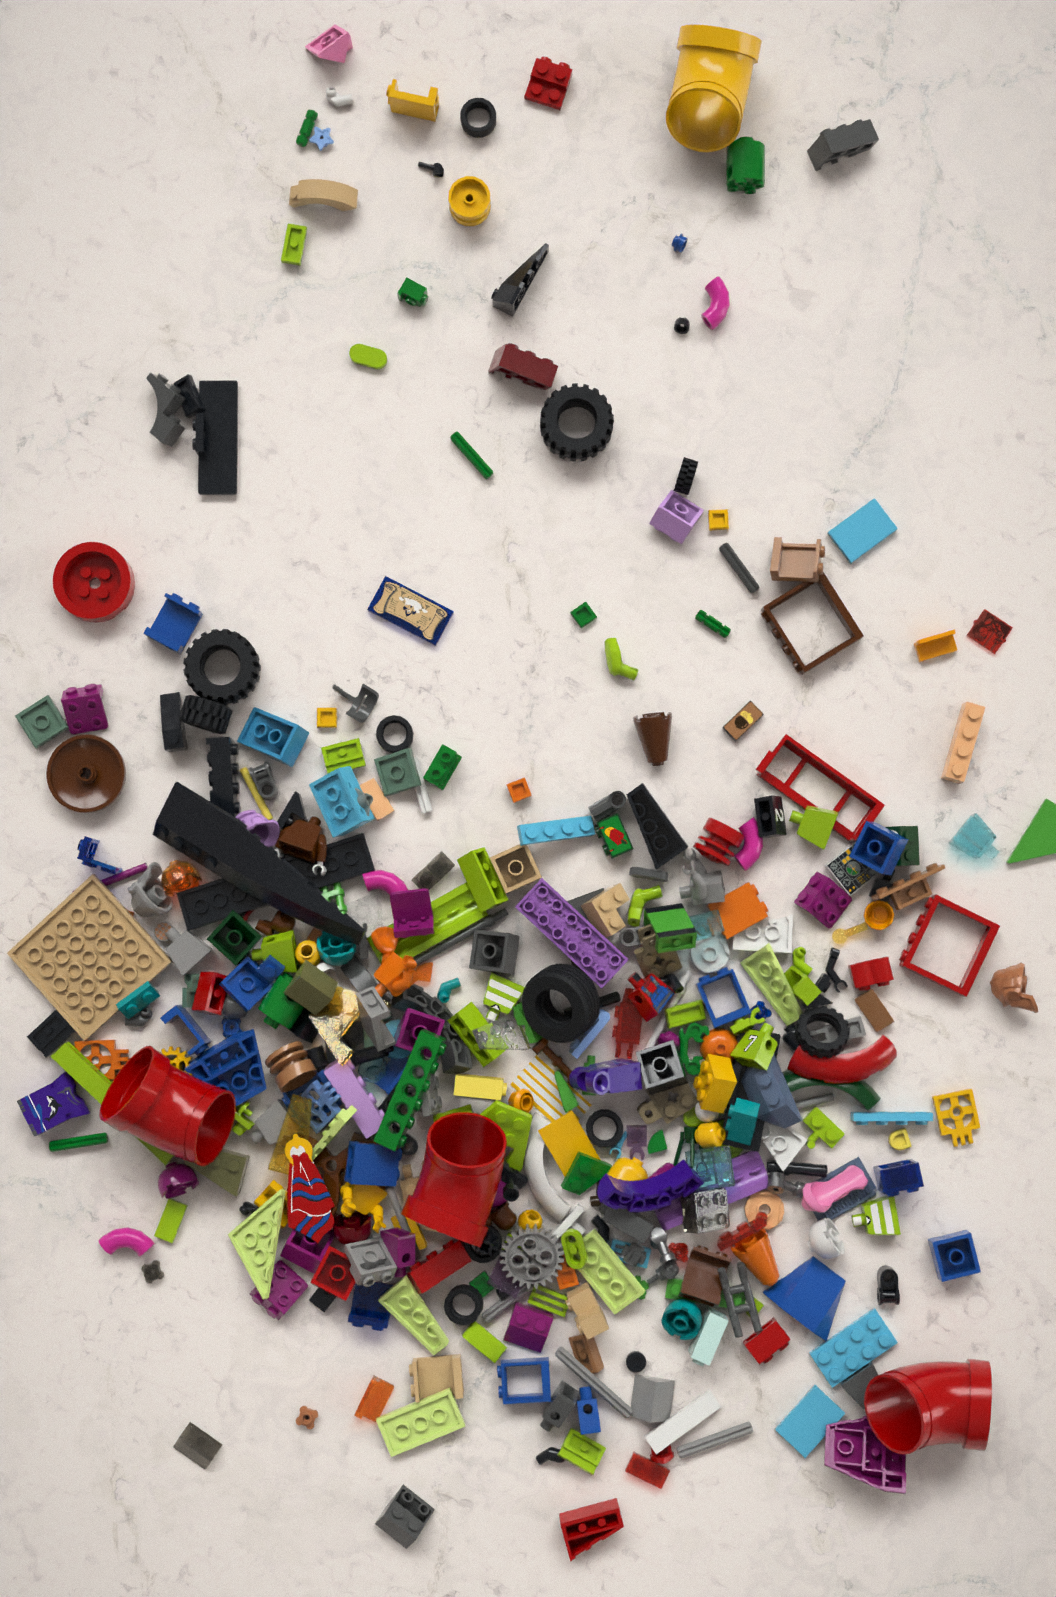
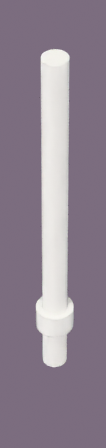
M684 971L680 979L684 990L680 993H675L666 1008L676 1006L681 994L684 995L687 989L686 985L692 975L691 972ZM664 1012L645 1049L655 1046L658 1036L663 1032L667 1024Z

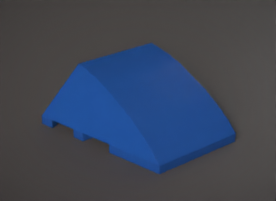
M254 1029L230 1036L202 1052L184 1068L186 1072L191 1073L202 1081L220 1087L222 1090L231 1091L234 1094L236 1106L267 1089Z
M813 1256L786 1277L778 1280L776 1284L764 1290L763 1293L798 1322L827 1341L846 1280Z

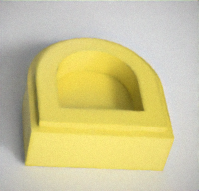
M905 1127L895 1130L889 1135L888 1142L895 1150H904L912 1147Z

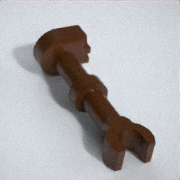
M542 1038L533 1046L532 1050L537 1055L542 1051L552 1061L551 1064L554 1067L557 1066L568 1078V1084L571 1086L569 1076L572 1071L562 1061L563 1058L557 1056L548 1046L549 1041Z

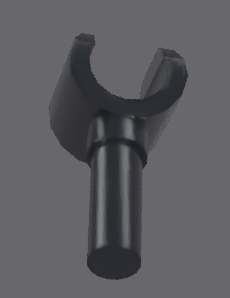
M423 162L418 163L419 167L433 170V176L443 177L444 169L440 163H434V165Z

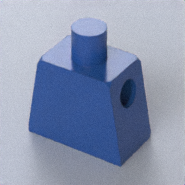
M590 1386L580 1387L581 1400H577L581 1435L601 1432L597 1398H592ZM590 1404L592 1411L586 1413L584 1405Z

